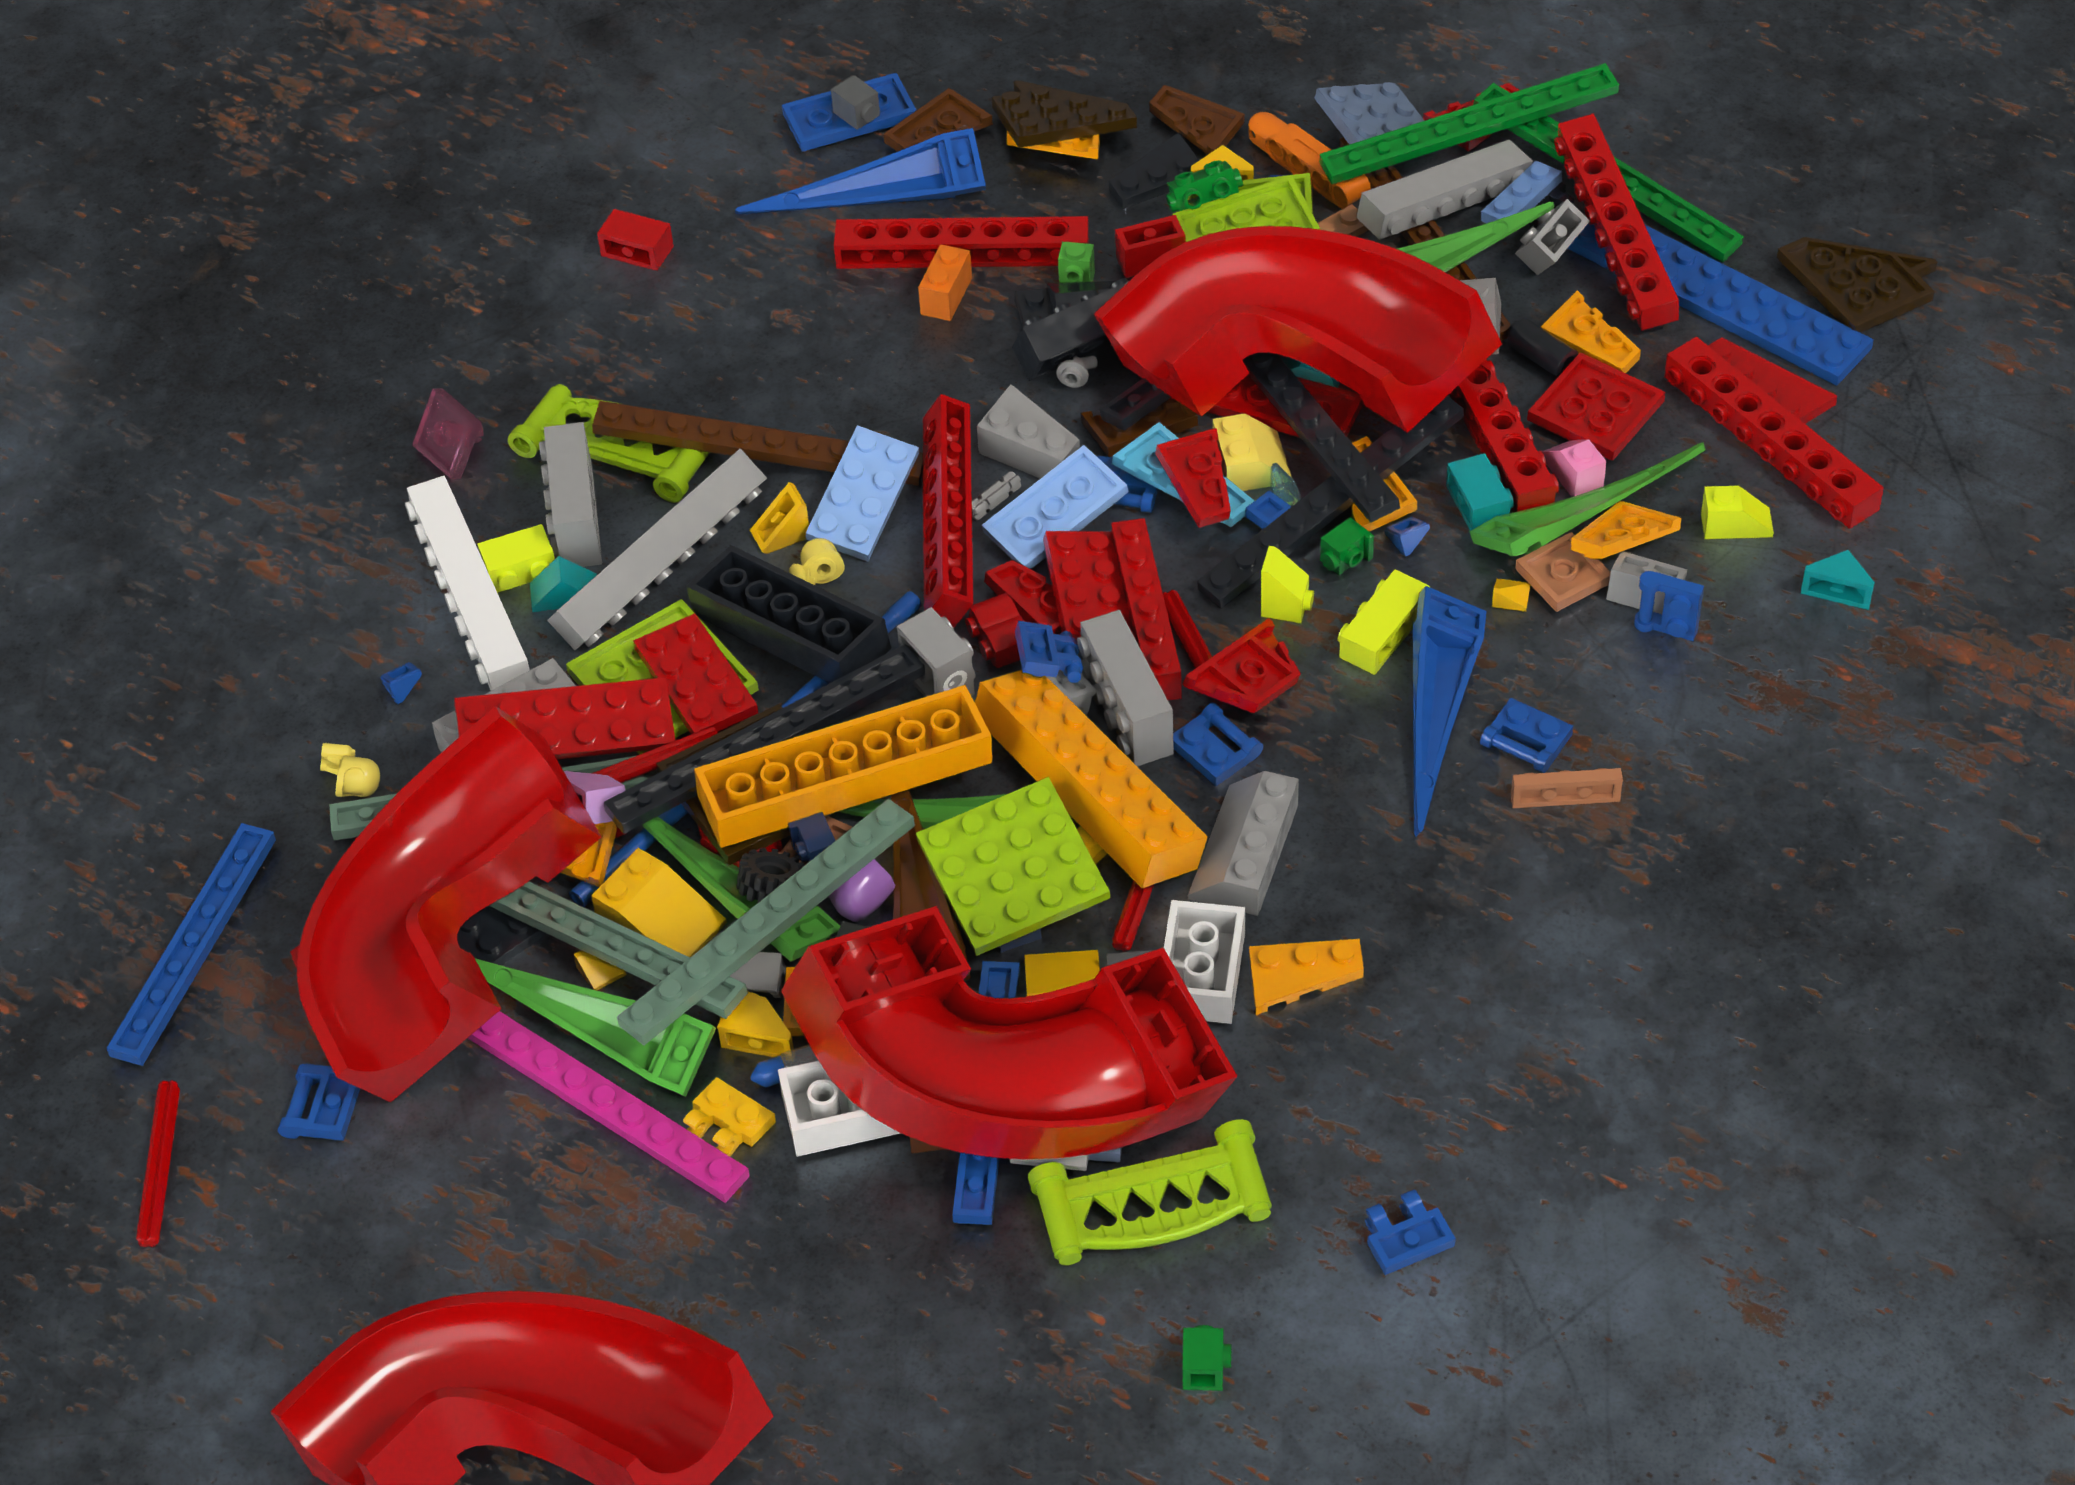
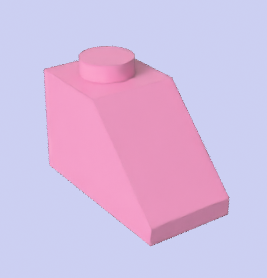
M1589 439L1568 441L1542 451L1546 465L1555 474L1571 497L1604 486L1606 460Z

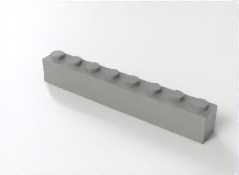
M740 448L559 608L547 621L574 650L583 643L590 647L604 634L600 628L606 622L611 626L616 624L627 614L623 609L625 605L631 601L636 606L650 593L646 587L653 580L659 585L673 572L669 566L677 560L681 565L696 552L691 547L698 540L705 544L718 532L714 526L720 520L726 525L740 512L736 506L742 500L747 505L762 492L758 486L767 477Z

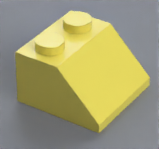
M1247 414L1212 419L1213 428H1217L1218 432L1217 442L1222 456L1221 466L1223 475L1242 491L1292 483V476L1276 430Z

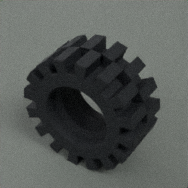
M760 848L758 853L753 849L749 851V854H743L741 858L736 888L741 896L747 895L746 899L750 902L756 899L758 904L805 865L803 862H799V858L796 856L790 858V853L785 851L783 854H779L778 849H772V852H767L766 848Z

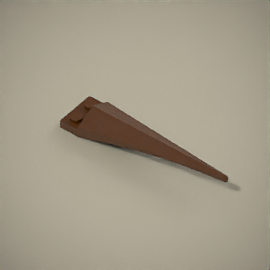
M908 789L892 794L891 801L914 816L915 826L893 843L895 884L893 919L937 906L967 960L965 953L967 948L954 912L917 841L916 833L922 831L923 827L910 791ZM970 972L967 974L964 981L971 978Z

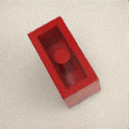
M613 209L597 233L601 256L658 271L674 247L670 223Z
M1176 215L1115 229L1116 258L1125 278L1136 276L1159 256L1186 242V235Z

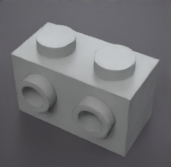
M1568 199L1556 208H1553V210L1537 218L1540 222L1537 228L1532 226L1520 238L1523 244L1515 254L1537 275L1553 265L1590 222Z

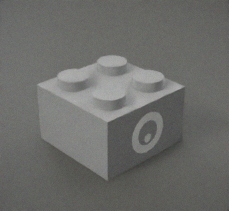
M930 607L897 626L899 647L906 644L925 665V675L912 681L925 697L962 685H966L971 696L975 695L974 679L976 675L972 667L973 648L966 638H960L954 632L950 621L945 616L940 617Z

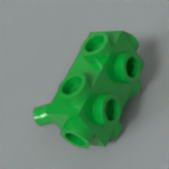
M1213 161L1206 164L1202 170L1194 173H1180L1175 176V180L1167 182L1170 193L1166 194V200L1172 213L1185 209H1197L1204 203L1238 193V188L1243 186L1242 177L1237 168L1232 169L1226 161ZM1197 194L1196 198L1188 200L1190 195Z

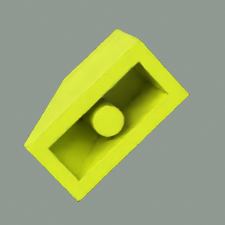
M1740 486L1704 487L1701 509L1704 539L1773 537L1774 532L1770 508Z
M1269 546L1261 570V617L1302 623L1305 610L1311 611L1314 600V590H1309V575L1278 548Z

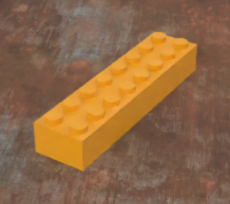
M1019 670L980 682L975 704L990 734L1036 781L1047 777L1050 778L1068 814L1141 888L1198 869L1208 836L1046 676L1036 677Z
M962 685L694 768L697 796L720 848L787 828L790 822L823 812L825 816L991 764L992 737L966 685Z

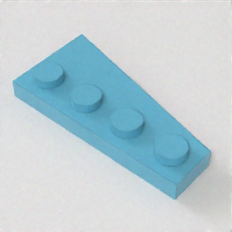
M1160 422L1113 455L1112 464L1182 501L1155 454L1158 444L1179 438ZM1223 475V478L1226 479L1231 512L1229 519L1221 522L1232 527L1245 517V508L1253 503L1254 500Z

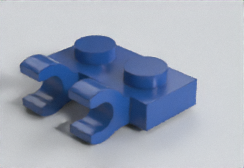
M1415 1189L1401 1194V1199L1404 1203L1400 1204L1399 1207L1406 1220L1392 1226L1381 1204L1366 1209L1368 1218L1365 1219V1224L1371 1233L1367 1238V1245L1384 1275L1455 1246L1456 1238L1439 1208L1427 1211Z

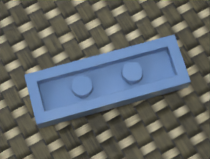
M1535 161L1481 211V221L1489 223L1535 207L1562 182V171Z

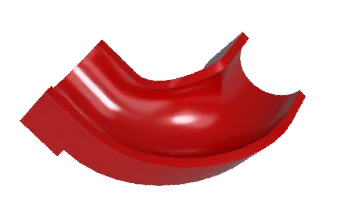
M1292 226L1236 228L1211 233L1185 242L1162 254L1142 269L1094 313L1126 368L1141 378H1145L1149 383L1154 384L1158 389L1160 388L1164 393L1201 417L1249 374L1243 362L1244 358L1255 353H1274L1305 363L1359 393L1367 408L1408 433L1502 345L1477 290L1413 255L1371 240L1343 233Z
M496 706L424 767L365 827L325 881L312 905L303 928L298 950L297 981L300 1000L307 1019L336 1077L389 1102L395 1100L502 1009L473 954L459 947L457 934L460 927L471 916L517 890L535 876L549 883L602 837L545 738Z
M937 906L808 946L781 989L816 1058L829 1078L849 1100L874 1119L901 1134L933 1146L960 1153L992 1158L1056 1159L1118 1149L1202 1119L1238 1077L1164 947L1103 967L1094 979L1063 989L1018 998L987 997L976 993L965 983L964 979L970 972L971 967Z
M533 1291L476 1292L448 1296L412 1305L380 1318L353 1334L331 1352L270 1411L312 1475L329 1485H454L466 1473L456 1456L465 1449L483 1445L506 1447L536 1456L572 1472L595 1485H710L774 1417L737 1351L683 1325L637 1308L576 1295Z

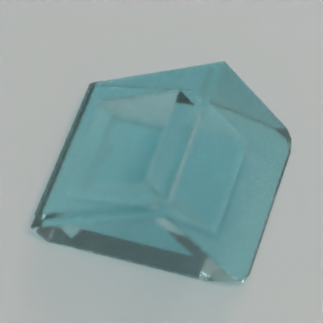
M1277 463L1272 464V493L1290 506L1295 505L1301 500L1296 482Z

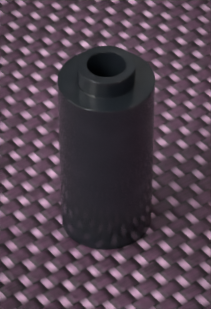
M1527 318L1514 321L1507 330L1508 346L1557 378L1578 355L1577 350Z

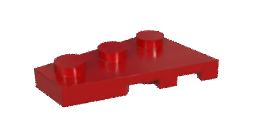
M1010 560L985 572L984 583L997 595L1007 593L1025 622L1052 626L1053 634L1060 635L1062 633L1053 587L1046 583L1045 576L1014 560Z

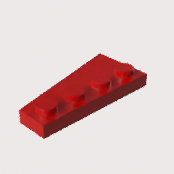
M1723 337L1708 345L1805 424L1836 405L1837 395Z

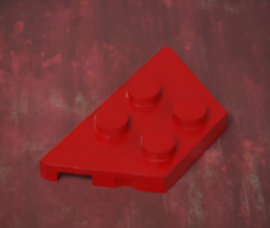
M1268 618L1188 673L1182 685L1214 699L1256 713L1298 682L1301 673L1295 662L1290 659L1285 643L1277 641L1273 634L1275 625Z

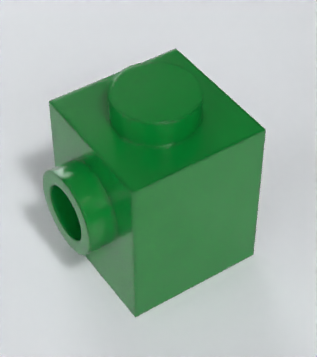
M1198 1325L1194 1328L1183 1327V1390L1223 1391V1368H1231L1232 1344H1224V1328H1213L1209 1325Z

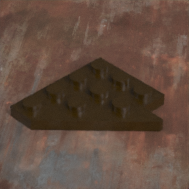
M1016 80L1014 81V91L1004 92L1000 96L992 97L993 110L1018 148L1137 128V116L1127 103Z
M1803 237L1778 248L1777 259L1840 323L1860 333L1929 303L1934 298L1935 291L1921 278L1936 271L1937 261L1932 258Z

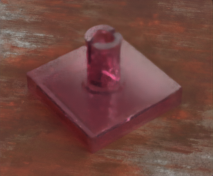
M443 388L432 389L412 445L450 479H461L474 443H479L481 441L479 436H483L482 422Z

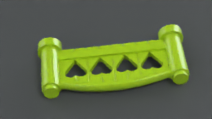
M562 384L551 387L525 422L517 425L508 436V444L516 454L524 458H532L540 450L539 442L545 441L544 427L566 424V416L572 413H576L580 417H589L591 419L584 423L591 459L655 478L653 482L655 492L662 499L671 503H677L682 500L689 489V481L710 454V452L675 447L662 454L654 455L653 443L640 441L627 447L624 446V438L606 435L600 438L595 437L592 424L599 401L603 400L573 398L571 391Z
M1237 1119L1219 1126L1214 1132L1217 1146L1069 1180L1065 1166L1061 1163L1048 1162L1033 1168L1027 1177L1032 1193L1038 1195L1054 1257L1059 1260L1061 1265H1073L1082 1259L1081 1253L1086 1249L1122 1250L1166 1244L1204 1232L1242 1213L1248 1216V1219L1252 1222L1268 1218L1271 1215L1270 1209L1272 1204L1253 1148L1255 1135L1251 1123L1247 1120ZM1208 1175L1226 1189L1230 1194L1229 1197L1225 1200L1214 1198L1208 1204L1201 1203L1197 1197L1205 1176ZM1168 1184L1174 1186L1192 1202V1205L1186 1209L1176 1207L1172 1212H1164L1160 1209V1204ZM1130 1193L1137 1195L1154 1210L1152 1216L1147 1218L1138 1216L1134 1221H1127L1122 1217ZM1096 1201L1117 1219L1116 1223L1112 1226L1101 1224L1095 1230L1087 1229L1084 1223L1092 1202Z

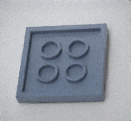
M1385 82L1383 84L1317 88L1314 97L1349 145L1425 121L1396 83Z

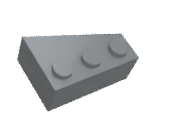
M1010 384L977 425L979 454L1040 479L1080 448V442L1076 436L1012 384Z

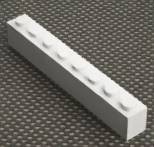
M445 475L407 487L410 500L405 502L407 514L411 522L415 520L418 522L414 527L420 544L427 543L428 545L424 550L430 567L437 566L438 568L434 573L440 590L447 589L448 591L444 596L450 613L457 612L458 614L454 619L461 637L467 635L469 639L465 641L466 649L471 661L477 659L479 664L475 665L481 684L488 683L492 691L528 672L530 669L527 658Z

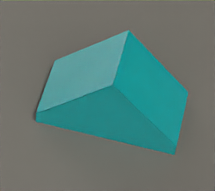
M1846 550L1807 565L1804 571L1801 594L1869 610L1875 582L1852 553Z
M558 556L530 582L532 612L561 608L596 577L597 573Z

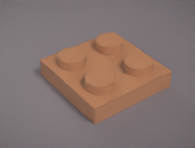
M1572 532L1516 560L1515 569L1556 612L1609 585L1611 572L1599 559H1590L1582 553L1571 550V540L1575 536Z

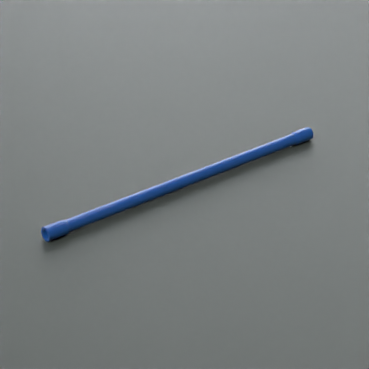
M906 592L882 616L885 619L888 634L899 624L905 622L922 606L920 599L913 592ZM814 676L787 700L782 707L784 708L830 683ZM680 804L658 817L673 826L688 812ZM643 828L609 859L604 882L637 848L645 851L657 839ZM581 881L569 892V896L574 903L585 907L592 901L591 895L599 887Z

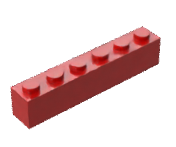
M1145 518L1112 522L1111 532L1134 638L1167 700L1182 699L1181 668Z

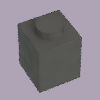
M852 75L831 89L833 113L856 130L880 116L878 92L857 76Z

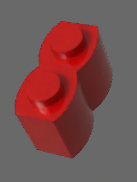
M1004 593L973 604L968 610L969 617L965 619V623L970 636L978 638L979 648L984 660H990L996 668L1019 661L1015 629L1018 621H1024V619L1019 615L1010 596Z

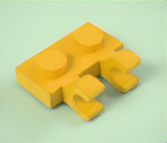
M717 1077L692 1101L693 1110L683 1119V1123L689 1126L687 1130L700 1138L704 1136L713 1124L719 1126L721 1129L714 1135L712 1140L718 1144L717 1149L730 1157L742 1142L753 1147L776 1123L775 1113Z

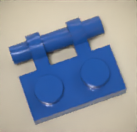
M1018 621L1015 636L1023 673L1036 677L1049 676L1057 678L1059 670H1062L1069 682L1077 683L1081 680L1083 664L1081 658L1077 656L1079 648L1077 640L1071 632L1064 631L1060 635L1053 634V629L1050 625Z

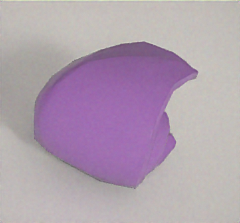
M873 859L828 897L841 916L853 922H858L868 917L893 893L895 884L891 875Z

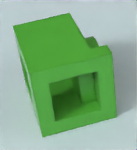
M1062 241L1058 257L1059 283L1093 282L1095 274L1094 244Z

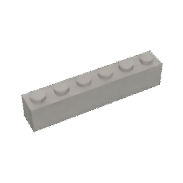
M1509 139L1363 192L1356 218L1380 240L1497 197L1532 165L1533 160Z

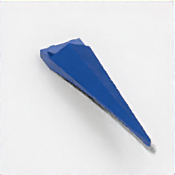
M970 128L942 133L843 173L737 207L735 213L752 214L955 198V195L986 190L974 130Z
M1425 586L1419 593L1417 617L1413 623L1415 837L1424 829L1448 740L1484 639L1487 612L1428 586Z

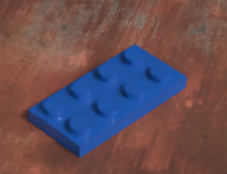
M893 73L864 81L878 92L880 116L858 130L833 113L831 91L782 104L783 115L801 152L895 126L917 111L898 74Z

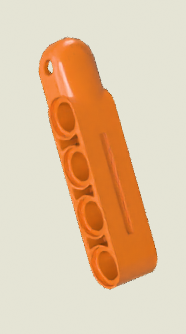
M1259 112L1250 118L1248 134L1252 143L1266 152L1270 158L1293 175L1310 173L1312 188L1339 208L1344 209L1361 198L1363 192L1371 189L1370 182L1365 174L1331 184L1319 163L1320 154L1331 151V149L1296 124H1287L1269 112Z

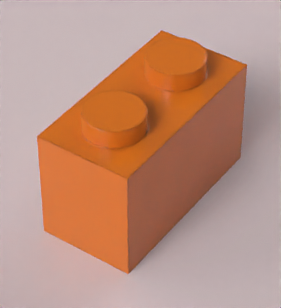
M940 244L918 286L921 315L947 321L952 320L972 280L969 250Z

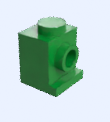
M1350 517L1321 537L1320 561L1328 570L1334 571L1338 575H1341L1350 567L1357 566L1363 558L1369 562L1373 559L1374 535Z

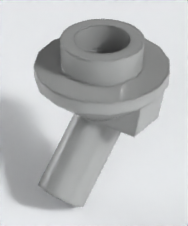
M1093 355L1081 358L1075 356L1073 360L1061 362L1057 368V378L1068 387H1081L1088 380V369L1097 367V359Z

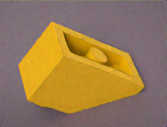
M748 992L727 1019L720 1017L717 1029L721 1048L773 1058L781 1056L784 1060L793 1061L795 1054L792 1035L766 997Z

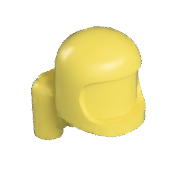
M815 538L803 546L800 553L801 565L792 564L789 568V573L813 585L816 583L824 584L840 577L845 570V565L841 555L837 552L836 547L831 541L824 538Z
M322 744L320 771L337 775L336 797H369L375 793L380 782V770L373 760L355 757V750L349 745Z

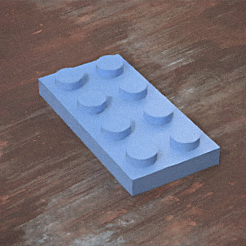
M857 425L806 531V540L810 541L815 538L827 539L834 544L837 551L868 562L919 455V447Z
M1083 445L983 523L982 529L1012 560L1032 569L1046 558L1043 542L1046 531H1080L1129 492L1128 487L1124 481Z

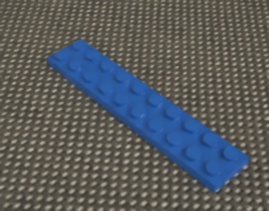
M1587 224L1567 249L1608 269L1605 258L1606 250L1605 248L1600 249L1596 241V228L1594 224ZM1645 225L1677 294L1679 306L1836 386L1872 349L1874 339L1852 330L1850 327Z

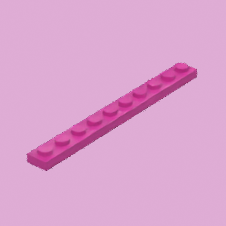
M500 1011L468 1037L475 1044L724 1203L750 1177L746 1166Z

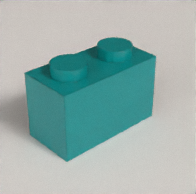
M1485 453L1447 463L1446 487L1470 531L1495 516L1510 513V508L1514 506L1512 493L1509 488H1504L1497 466L1491 465Z

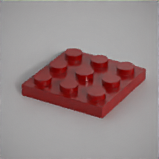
M1580 352L1528 410L1527 420L1570 441L1589 439L1603 457L1613 461L1665 401L1666 392Z

